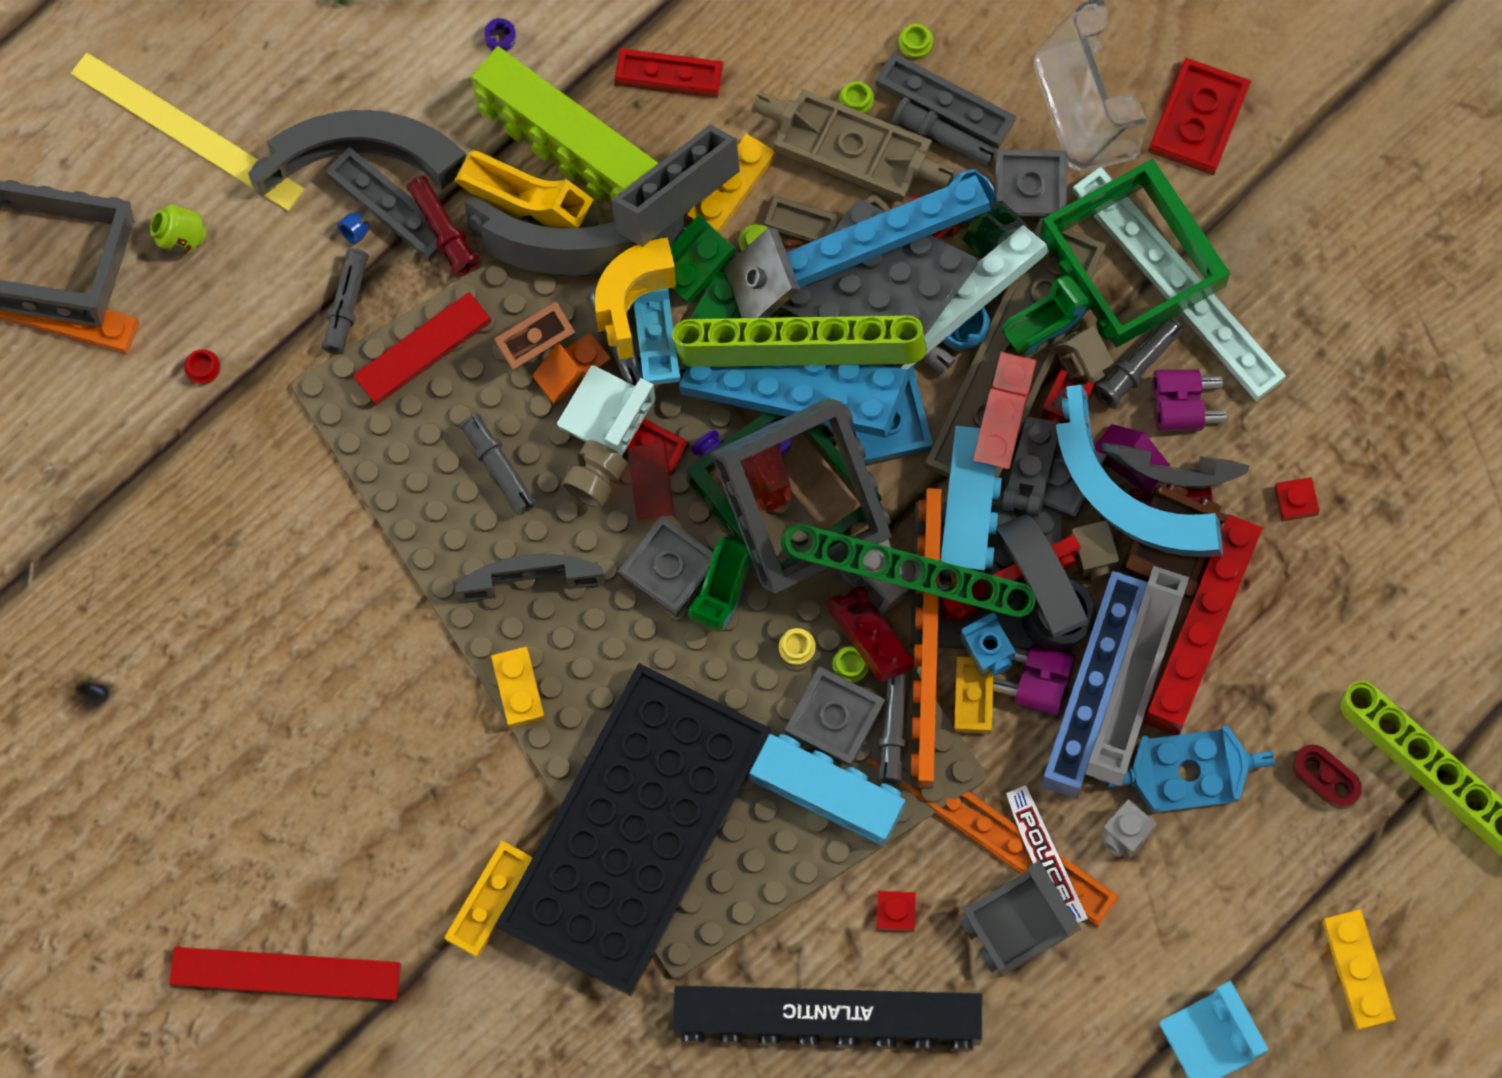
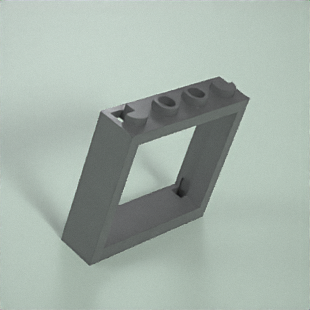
M13 180L0 181V211L2 206L112 224L90 294L0 280V311L102 327L134 224L130 202L117 197L104 198L92 196L81 191L67 192L55 190L49 186L25 185Z
M826 398L710 452L761 586L773 593H778L830 567L802 560L790 567L781 569L740 461L829 420L869 527V529L852 537L875 544L892 538L888 528L891 524L889 514L884 506L880 505L875 493L878 491V484L872 473L867 471L863 460L866 457L865 449L861 441L855 438L851 428V424H853L852 414L849 408L842 404L841 401ZM840 542L827 548L828 557L832 561H839L843 557L845 550L843 544Z

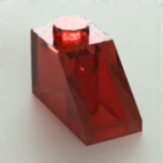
M778 444L740 461L760 512L763 510H777L784 506L787 501L791 500V485Z

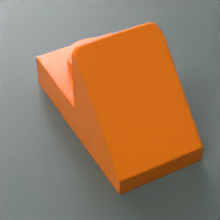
M589 332L566 349L560 343L555 345L533 373L532 377L551 402L555 404L579 387L591 366L594 365L604 370L612 364V361L595 337Z

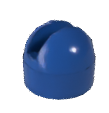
M349 213L337 223L340 233L352 244H358L365 237L369 228L368 221L363 223L360 221L363 215L359 213Z

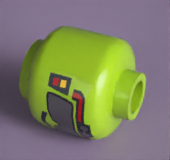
M170 204L162 210L156 211L150 224V234L154 237L158 247L181 255H187L203 244L206 237V228L203 226V220L198 212Z

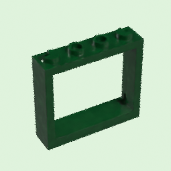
M765 412L712 451L760 430L769 423L777 422L785 418V416ZM818 426L802 432L858 500L843 457L835 448L837 443L832 434L825 428L821 430ZM709 452L687 468V482L734 541L746 545L727 495L709 474L716 469ZM877 491V492H875V493H876L877 498H878V501H879V503H880V501L882 500V498H881L879 492ZM861 506L827 531L849 537L868 525ZM833 541L829 544L828 548L840 543V541ZM807 544L806 546H804L803 548H801V549H800L799 551H797V552H801V551L805 550V549L807 548L808 544ZM790 556L782 563L779 561V564L783 570L802 560Z

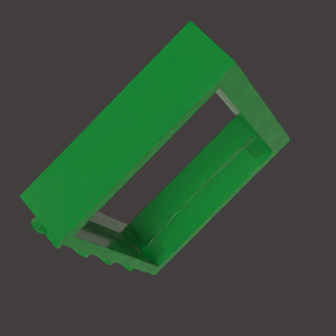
M1153 158L1042 220L1039 238L1047 244L1049 253L1053 252L1059 260L1058 267L1062 276L1072 277L1088 298L1089 307L1087 311L1091 310L1098 320L1096 325L1105 340L1111 339L1116 348L1227 286L1230 276L1229 270ZM1144 188L1205 280L1121 326L1061 233Z

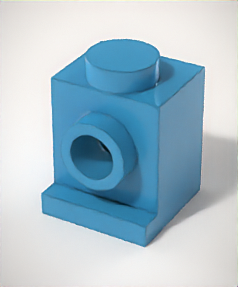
M994 612L961 629L960 640L981 677L990 672L995 676L1006 671L1012 666L1011 661L1015 658L1016 651L997 621L998 618ZM991 639L996 642L997 647L993 650H988L984 647L983 643Z

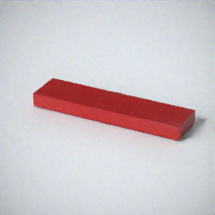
M468 292L353 376L377 406L492 322L491 318L472 294Z

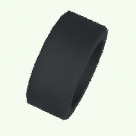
M1073 579L1069 580L1086 614L1088 624L1074 629L1069 634L1054 638L1050 630L1044 626L1039 618L1036 600L1033 610L1021 617L1023 629L1030 640L1043 649L1055 652L1068 650L1086 638L1094 626L1096 610L1093 598L1085 587Z

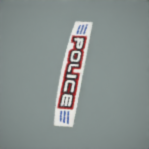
M1025 785L1006 793L1016 824L1033 864L1040 860L1076 921L1079 923L1086 920L1085 911L1027 786Z

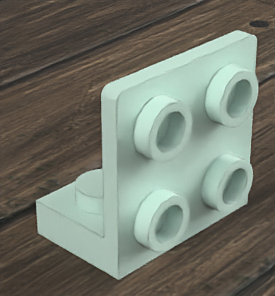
M593 365L589 368L558 420V428L584 442L594 440L602 443L622 456L655 401L654 385L640 378L637 385L633 386Z

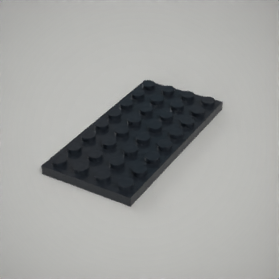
M638 663L499 918L496 927L632 997L746 782L769 734H771V728Z

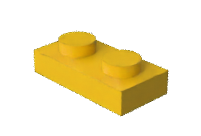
M527 646L491 655L509 729L545 720Z
M957 657L954 732L991 734L993 675L990 672L981 677L970 657Z

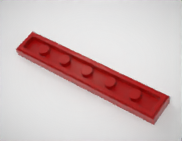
M174 947L169 984L172 987L398 1002L401 963Z

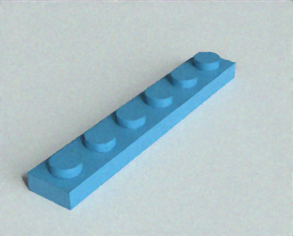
M974 175L786 253L798 285L801 288L990 211V203L977 176Z

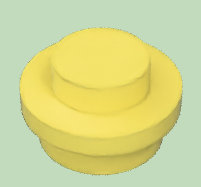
M790 629L780 638V656L791 665L806 664L815 654V640L804 629Z

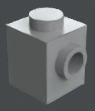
M1127 800L1103 827L1100 837L1104 840L1103 844L1113 854L1119 857L1122 855L1129 861L1153 834L1157 823L1130 800Z

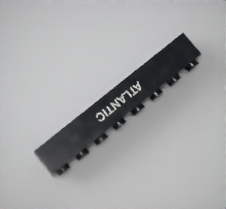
M675 985L674 1037L681 1038V1043L704 1044V1038L720 1039V1044L742 1045L743 1039L758 1040V1045L780 1046L781 1040L796 1041V1046L819 1047V1041L835 1042V1047L857 1048L858 1042L873 1043V1048L896 1049V1043L912 1044V1049L934 1050L935 1044L950 1045V1050L973 1051V1045H981L982 993Z

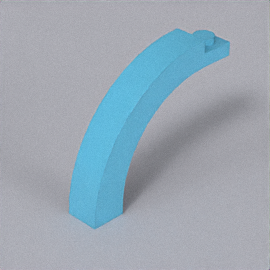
M1082 385L1066 387L1068 398L1062 399V410L1065 421L1070 420V423L1056 424L1059 445L1073 480L1099 514L1116 529L1148 547L1181 556H1223L1220 521L1215 513L1185 515L1161 511L1137 501L1111 480L1103 469L1093 444L1087 393Z

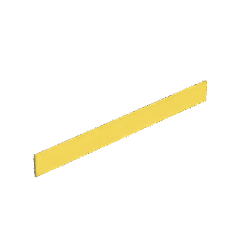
M86 53L70 74L255 190L248 172L251 171L253 165L258 161L257 158L89 53ZM286 178L264 195V197L289 212L305 191V188Z

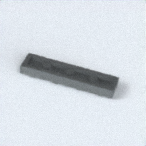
M892 53L876 79V87L901 100L905 96L910 98V103L927 112L931 110L937 112L936 114L939 115L938 119L997 149L1000 148L1015 123V115L895 53Z
M348 147L325 171L330 180L429 262L439 253L436 248L437 238L414 199L351 147Z

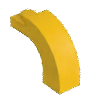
M668 237L651 240L643 247L635 245L627 249L607 266L598 281L595 293L598 332L606 331L609 347L616 346L619 359L633 357L632 336L627 319V312L632 303L646 293L676 287L675 266Z

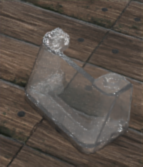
M1090 0L1079 4L1036 50L1034 56V69L1062 150L1067 151V163L1071 168L1079 172H1089L1099 167L1103 168L1139 158L1147 124L1142 107L1134 97L1118 95L1108 98L1093 57V52L1101 50L1102 43L1099 34L1106 29L1109 19L1104 0Z

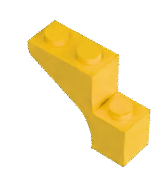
M479 151L469 152L454 180L472 195L478 196L507 215L516 219L531 215L545 227L579 228L593 201L589 195L567 179L561 181L542 180Z

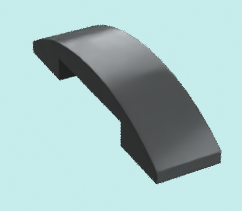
M1104 442L1101 448L1108 457L1132 472L1165 483L1181 486L1216 485L1236 479L1248 473L1249 465L1204 456H1200L1198 470L1150 464L1152 452L1148 450Z
M1025 514L997 526L996 534L1009 558H1013L1027 585L1033 590L1039 612L1052 636L1055 638L1088 624L1086 614L1066 572L1034 519L1029 514Z
M532 554L512 557L486 565L455 584V592L460 603L496 598L494 584L566 575L568 588L574 589L605 585L603 568L590 561L566 555Z

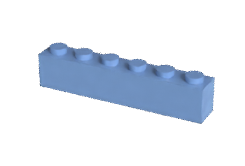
M1115 571L1111 572L1043 777L1042 788L1077 799L1148 582Z

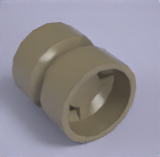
M588 440L577 456L579 465L570 467L561 482V486L580 502L600 509L612 492L609 485L610 482H618L627 467V462L608 446L594 440Z

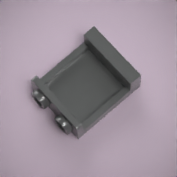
M1040 860L1027 867V872L970 906L968 904L963 906L962 910L966 917L960 920L971 940L978 936L986 948L980 952V955L991 973L998 969L1003 977L1081 930Z

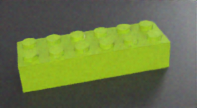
M499 46L494 49L471 75L477 110L483 117L489 121L497 120L504 126V130L516 141L522 139L531 145V150L536 156L544 161L550 159L558 165V170L571 181L577 179L585 185L586 191L598 201L604 199L612 205V199L659 164Z

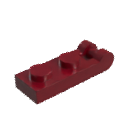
M859 586L851 589L849 595L842 596L839 594L828 599L827 604L831 615L880 683L912 670L913 659L871 603L869 593L865 587ZM855 608L859 614L853 616L849 610Z

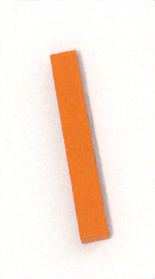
M870 757L865 760L876 769H880V764ZM915 779V783H916L917 786H918V779ZM902 780V783L899 784L937 811L935 815L1021 875L1027 872V867L1033 864L1018 826L969 791L963 794L962 798L998 823L964 805L959 797L955 800L948 797L946 807L942 808L936 803L925 801L921 793ZM1058 854L1085 911L1086 920L1098 928L1119 898V895Z

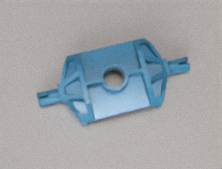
M1228 725L1222 726L1220 730L1148 739L1147 735L1142 736L1133 767H1129L1126 771L1122 785L1131 784V788L1137 790L1145 806L1152 813L1236 803L1241 798L1247 773H1250L1252 768L1274 767L1275 761L1272 758L1274 755L1273 751L1249 754L1242 747ZM1191 763L1197 767L1199 777L1194 781H1185L1180 777L1178 768L1182 764ZM1110 782L1107 783L1108 788L1119 786Z

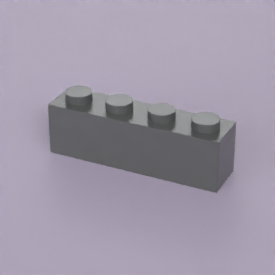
M709 125L612 199L616 232L642 247L740 172L737 139Z

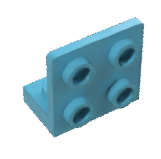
M1231 981L1217 987L1212 995L1161 1020L1159 1024L1188 1078H1223L1263 1057L1269 1050Z

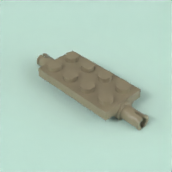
M802 89L797 100H789L788 103L767 95L762 91H759L757 94L759 99L755 98L751 110L753 113H758L780 122L781 130L774 143V152L901 203L904 202L914 180L917 181L918 178L945 188L948 187L950 180L954 177L955 168H950L927 159L932 140Z

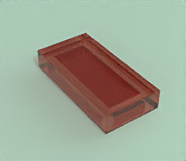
M661 442L628 447L637 520L674 516L666 443Z

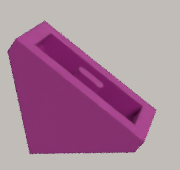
M1111 424L1094 445L1095 450L1102 454H1105L1101 450L1103 442L1141 448L1152 452L1150 464L1171 466L1144 432ZM1106 455L1107 461L1105 465L1145 493H1151L1158 484L1159 480L1132 472Z

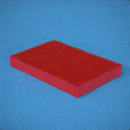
M1185 57L1149 145L1148 152L1215 175L1250 87L1251 80Z

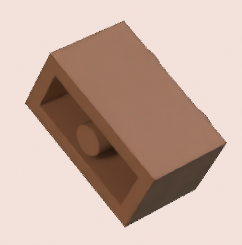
M557 301L493 340L511 370L575 333Z

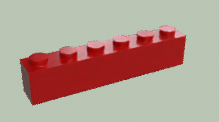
M1228 514V518L1221 531L1223 556L1211 557L1144 720L1145 724L1172 735L1180 734L1263 527Z

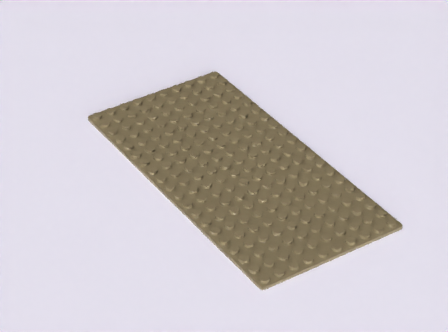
M591 203L579 228L603 225L608 222L597 206ZM495 259L346 348L344 354H336L296 378L292 382L293 391L506 722L507 719L491 655L527 646L545 720L511 729L560 806L638 663L771 728V734L779 738L780 734H784L789 720L818 667L820 666L834 673L832 662L835 654L844 647L853 646L831 615L827 602L829 598L839 594L842 596L849 595L850 590L854 589V587L839 574L837 569L827 568L778 593H773L762 588L752 564L746 576L744 591L738 607L728 626L718 633L691 622L688 617L689 608L695 599L700 596L703 584L676 618L619 577L617 571L661 516H664L712 551H714L720 539L727 537L734 540L687 482V468L700 459V455H694L691 452V448L703 435L716 430L719 433L718 439L726 441L747 426V424L733 405L681 395L679 384L687 366L680 361L677 354L680 382L654 385L655 401L644 418L689 441V446L673 474L670 475L624 452L622 457L626 460L627 467L618 482H610L609 485L612 492L603 507L600 509L593 508L580 502L562 488L561 482L571 466L579 465L577 456L586 442L559 429L557 425L558 420L577 389L553 404L532 377L533 373L555 345L511 370L493 339L557 301L575 333L558 343L566 349L591 332L611 358L612 364L606 367L604 371L624 380L604 333L598 332L596 315L586 297L587 293L593 290L594 294L596 293L595 288H597L602 273L592 275L546 274L512 266ZM470 292L490 316L492 322L376 406L357 383L353 375ZM633 302L627 312V319L632 336V346L641 363ZM672 317V323H673V329H674V327L677 325V323H676V321L674 320V318ZM480 414L482 421L494 439L498 438L503 445L501 450L533 499L537 502L536 506L527 512L524 508L525 513L517 516L514 508L484 462L478 461L475 456V448L460 428V424L469 417L473 421L472 415ZM759 452L740 462L776 556L782 563L790 557L782 550L780 544L783 531L788 526L794 524L809 525L816 528L817 526L771 459ZM715 469L709 474L726 494L718 471ZM801 530L795 532L791 538L792 548L795 551H799L806 546L809 541L808 536ZM532 554L566 555L590 561L603 568L605 585L574 589L568 588L566 575L494 584L496 598L460 603L455 592V584L486 565L512 557ZM855 608L849 610L853 616L859 614ZM794 628L808 631L813 636L816 644L813 658L806 664L798 666L785 662L779 653L780 638L785 632ZM912 667V670L908 671L911 673L905 741H908V751L904 752L902 780L919 791L925 801L936 803L940 807L945 808L948 797L953 800L958 797L961 798L966 792H970L984 783L986 772L960 734L954 732L953 724L936 701L933 788H919L916 785L915 779H918V777H911L912 754H919V740L912 739L913 717H920V703H913L914 680H921L914 667ZM869 668L866 677L854 684L884 698L886 702L887 680L880 683ZM885 705L851 766L864 773L868 777L866 781L879 787L882 784L878 781L880 769H876L865 760L870 757L881 765V749L878 748L879 739L883 736ZM798 741L800 743L799 748L811 754L817 751ZM833 759V765L840 767L844 770H846L849 767ZM749 774L655 953L673 979H679L883 847L750 782ZM896 782L893 785H887L894 787L902 793L900 797L905 799V808L886 845L937 812Z

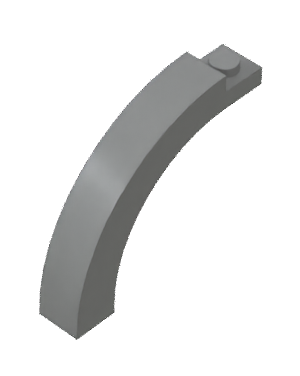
M1153 566L1091 754L1086 775L1095 777L1103 782L1122 786L1189 577Z

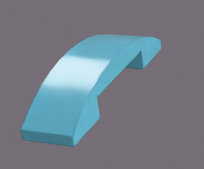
M667 288L646 293L634 301L643 379L653 385L680 382L677 351L672 338L673 323L669 290Z

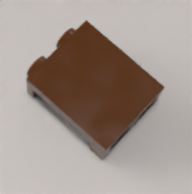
M1170 483L1167 484L1166 488L1163 486L1155 488L1148 504L1152 508L1175 514L1200 515L1215 513L1220 521V527L1228 518V515L1220 512L1222 506L1204 498H1201L1200 503L1186 497L1188 494L1187 490ZM1133 539L1120 569L1149 581L1153 566L1189 577L1183 597L1192 598L1198 588L1199 583H1197V580L1207 557H1190L1166 553L1148 547Z

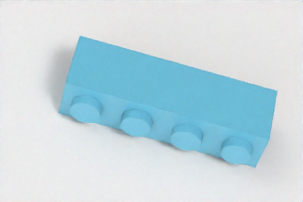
M955 426L941 561L984 573L985 569L992 570L994 548L987 547L988 535H996L998 513L991 512L992 499H1000L1002 478L995 477L996 466L973 460L981 428ZM947 570L939 572V576L951 577Z
M769 734L749 773L750 782L885 848L905 808V799L900 797L902 793L899 790L883 783L880 787L866 781L868 777L855 768L848 767L844 770L833 765L834 760L828 755L819 751H814L811 754L799 748L800 743L787 735L780 734L778 738Z

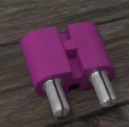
M1198 369L1155 370L1152 378L1153 399L1157 404L1155 419L1158 431H1202L1205 423H1225L1227 420L1225 411H1205L1204 400H1201L1203 389H1221L1223 387V378L1221 376H1201Z
M1033 644L1029 651L1013 647L1016 651L1014 661L1025 663V670L1021 676L1020 683L1015 684L995 679L993 691L1016 697L1015 705L1059 716L1066 688L1072 675L1075 656L1043 649Z

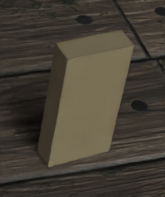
M773 195L762 225L767 228L777 229L781 237L791 240L797 239L802 241L803 244H808L830 235L839 224L840 215Z

